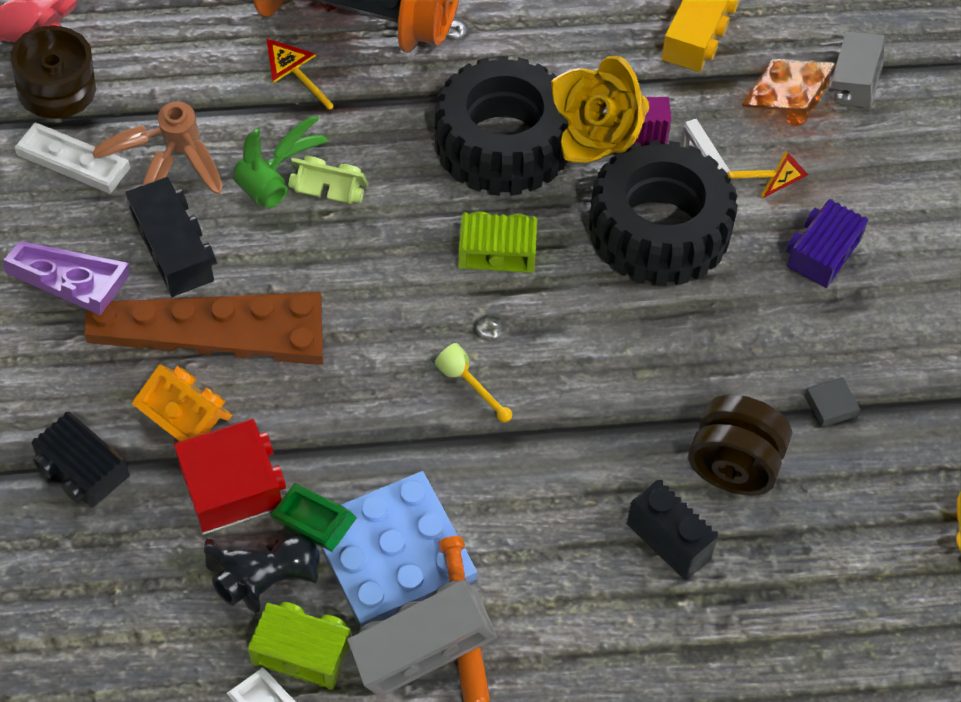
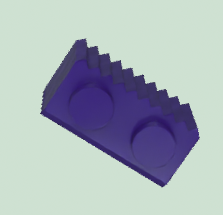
M829 199L821 210L815 207L805 222L804 227L807 229L803 235L796 232L787 246L786 252L790 254L787 267L828 288L844 263H846L847 259L861 242L868 219L866 216L861 217L859 213H854L853 210H848L846 206H841L840 203H835L833 199Z

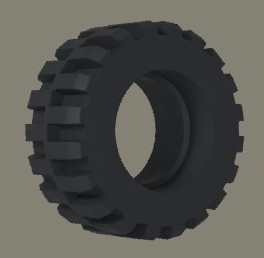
M498 56L497 60L490 61L488 57L479 59L476 65L472 66L469 63L458 70V75L455 73L445 81V86L439 90L435 105V148L440 156V162L448 172L452 171V177L460 183L468 182L469 188L481 192L482 189L488 190L490 195L500 196V192H510V196L521 195L522 190L528 189L531 192L541 188L543 181L545 183L551 182L558 176V171L564 169L568 162L564 159L561 148L562 133L568 127V121L557 111L551 90V80L557 76L554 73L549 75L548 69L538 63L534 66L529 64L528 59L518 57V60H509L508 56ZM494 117H510L521 120L532 128L518 134L500 135L488 132L477 126V124Z
M660 140L649 141L646 146H641L638 143L629 147L625 154L623 152L615 154L610 158L609 163L603 165L598 172V177L594 181L589 230L591 231V240L597 250L600 249V257L608 265L614 263V270L621 275L630 274L634 276V281L643 284L647 280L655 282V286H667V282H675V285L688 283L690 277L696 280L706 275L708 269L715 268L722 261L723 254L727 252L737 214V193L732 183L730 184L731 179L728 178L727 172L723 168L718 169L719 163L710 155L707 157L702 156L700 149L690 146L689 149L680 146V142L670 141L669 144H660ZM646 202H666L680 207L692 219L676 225H661L642 218L632 208Z

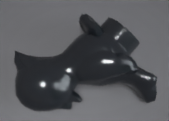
M287 536L281 540H276L275 544H267L266 547L270 553L247 549L223 550L213 539H206L204 553L207 569L219 573L212 579L213 586L219 596L231 606L236 605L243 599L248 609L257 613L261 607L259 595L276 582L282 580H304L317 583L318 573L316 569L320 560L317 546L308 538Z

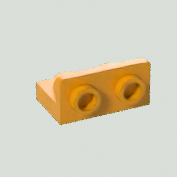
M159 364L131 403L179 442L209 433L219 418L229 421L233 416L223 408L226 402L225 399L207 387L204 391H201L193 385L197 378L178 365L172 370Z

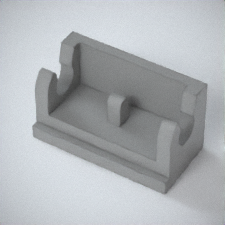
M845 33L831 86L833 89L840 91H850L852 95L837 94L836 102L849 106L864 107V110H871L884 63L885 35Z

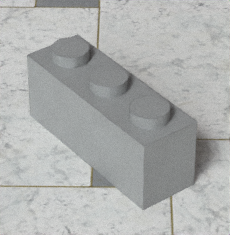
M464 579L460 582L452 581L442 585L435 595L423 601H413L403 605L397 614L384 621H373L364 625L358 634L347 640L364 687L382 697L496 639L497 636L479 592Z

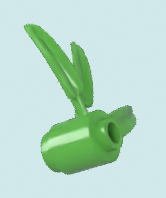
M308 117L295 126L275 148V157L268 161L261 156L260 129L256 128L255 131L247 135L243 145V158L235 166L233 179L257 205H263L265 208L270 209L277 206L285 198L288 188L285 185L284 178L276 171L281 162L303 151L328 142V139L323 135L301 138L319 120V117Z

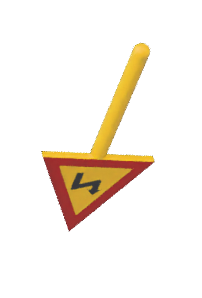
M785 151L775 170L729 171L727 173L729 179L770 178L760 196L762 199L809 175L787 151Z

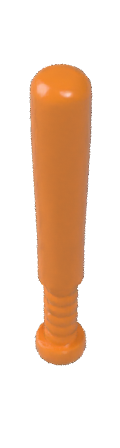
M450 536L439 541V550L446 555L445 560L447 562L449 582L466 580L464 565L462 564L463 559L461 557V551L464 549L465 543L464 539L460 536ZM481 647L457 658L463 702H490Z

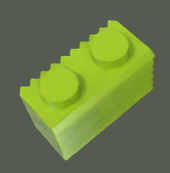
M482 211L471 214L462 213L458 269L534 273L537 218L535 216L529 218L519 213L509 216L504 214L501 216L497 214L490 215Z
M282 602L280 606L267 603L248 646L250 660L255 666H260L264 669L268 668L271 671H277L279 674H285L288 677L293 676L304 682L309 681L312 684H318L320 687H326L331 690L335 687L350 649L347 639L351 637V629L346 627L344 621L332 615H322L321 619L305 614V611L300 606L290 602Z

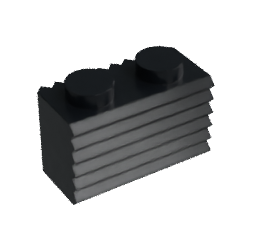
M69 411L65 412L63 417H59L57 422H53L51 427L46 428L45 432L40 433L38 438H34L31 443L36 454V458L33 459L36 467L47 478L55 475L62 481L61 487L74 502L78 503L83 500L90 508H94L130 476L125 459Z
M656 480L632 500L626 524L684 580H688L711 560L718 538V531H712V526L706 525V520H700L699 514H693V508H687V503L681 502V497H675V491H669V486L663 485V480Z

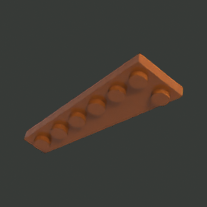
M321 292L111 301L101 315L86 309L84 335L86 342L91 344L133 348L150 347L155 350L174 351L178 347L197 349L198 354L212 355L213 351L235 353V357L251 358L253 354L273 356L274 361L323 365Z

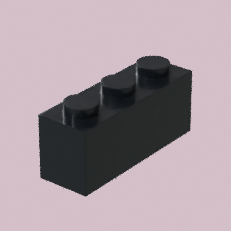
M165 177L126 191L131 217L171 298L214 282L212 266L217 264L214 252L209 243L202 244L200 237L203 235L195 215L189 217L186 213V210L189 208L181 188L175 190L169 177Z

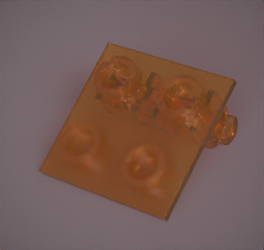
M772 59L742 105L743 107L785 110L788 117L787 121L791 126L798 127L803 125L808 120L809 111L815 109L821 99V94L829 87V75L836 64L833 62Z

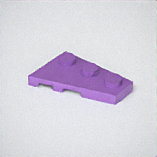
M20 241L4 259V273L101 315L129 277V263Z

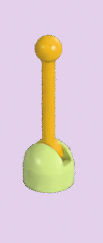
M458 343L449 345L439 354L434 364L444 375L448 377L462 376L497 412L496 416L500 422L507 423L512 419V411L508 407H502L468 372L470 366L469 356Z

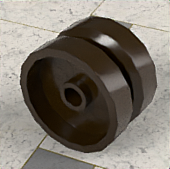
M56 25L43 26L24 33L14 43L10 53L18 100L26 110L39 117L50 119L66 118L83 111L93 101L96 92L93 59L90 44L82 34L67 27Z
M729 394L718 396L707 403L700 422L699 431L695 434L687 458L691 468L703 480L713 486L734 494L761 495L773 489L782 465L781 460L785 457L793 432L789 421L778 410L765 402L741 395Z

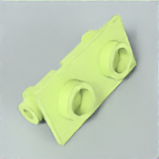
M305 156L304 160L296 158L291 160L298 173L290 175L288 186L293 188L295 193L321 198L323 187L327 185L329 186L326 197L328 200L348 205L362 202L364 189L359 188V185L368 187L369 183L364 173H361V169L349 164H340L339 168L325 165L326 162L312 156Z

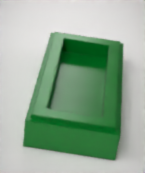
M297 483L293 484L270 515L277 524L310 539L313 543L330 552H333L357 519L349 509Z

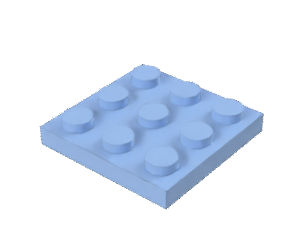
M421 471L342 504L341 506L349 509L357 519L333 552L320 546L361 629L370 622L384 621L397 614L398 610L407 603L423 601L435 595L442 585L449 583L447 562L445 560L446 555L440 552L439 541L446 537L458 535L424 472ZM464 548L461 551L462 564L464 565L466 581L470 583L477 580V570Z

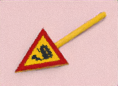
M266 38L273 83L293 72L327 109H332V102L298 68L316 57V53Z

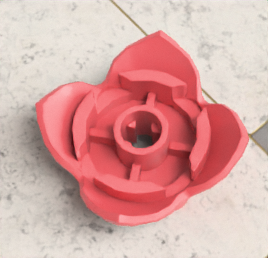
M12 0L0 6V41L15 43L24 33L37 27L62 26L59 23L60 20L68 16L75 9L78 2L76 0Z

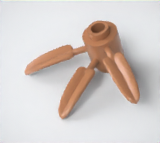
M171 102L160 110L158 114L160 127L146 131L144 126L125 130L106 139L96 146L93 151L94 158H102L145 144L149 141L150 137L162 134L167 147L164 153L159 151L154 154L143 185L167 177L174 162V157L171 153L175 151L186 154L198 175L212 192L220 194L223 185L215 163L204 143L198 141L200 133L194 110L184 102Z

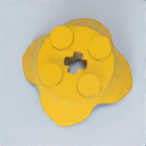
M608 56L600 62L599 69L597 70L572 69L551 80L554 105L557 111L568 121V127L562 133L561 148L565 160L589 163L611 153L625 152L634 144L641 131L645 115L648 113L649 101L646 97L642 96L636 74L623 57ZM607 106V113L604 114V109Z

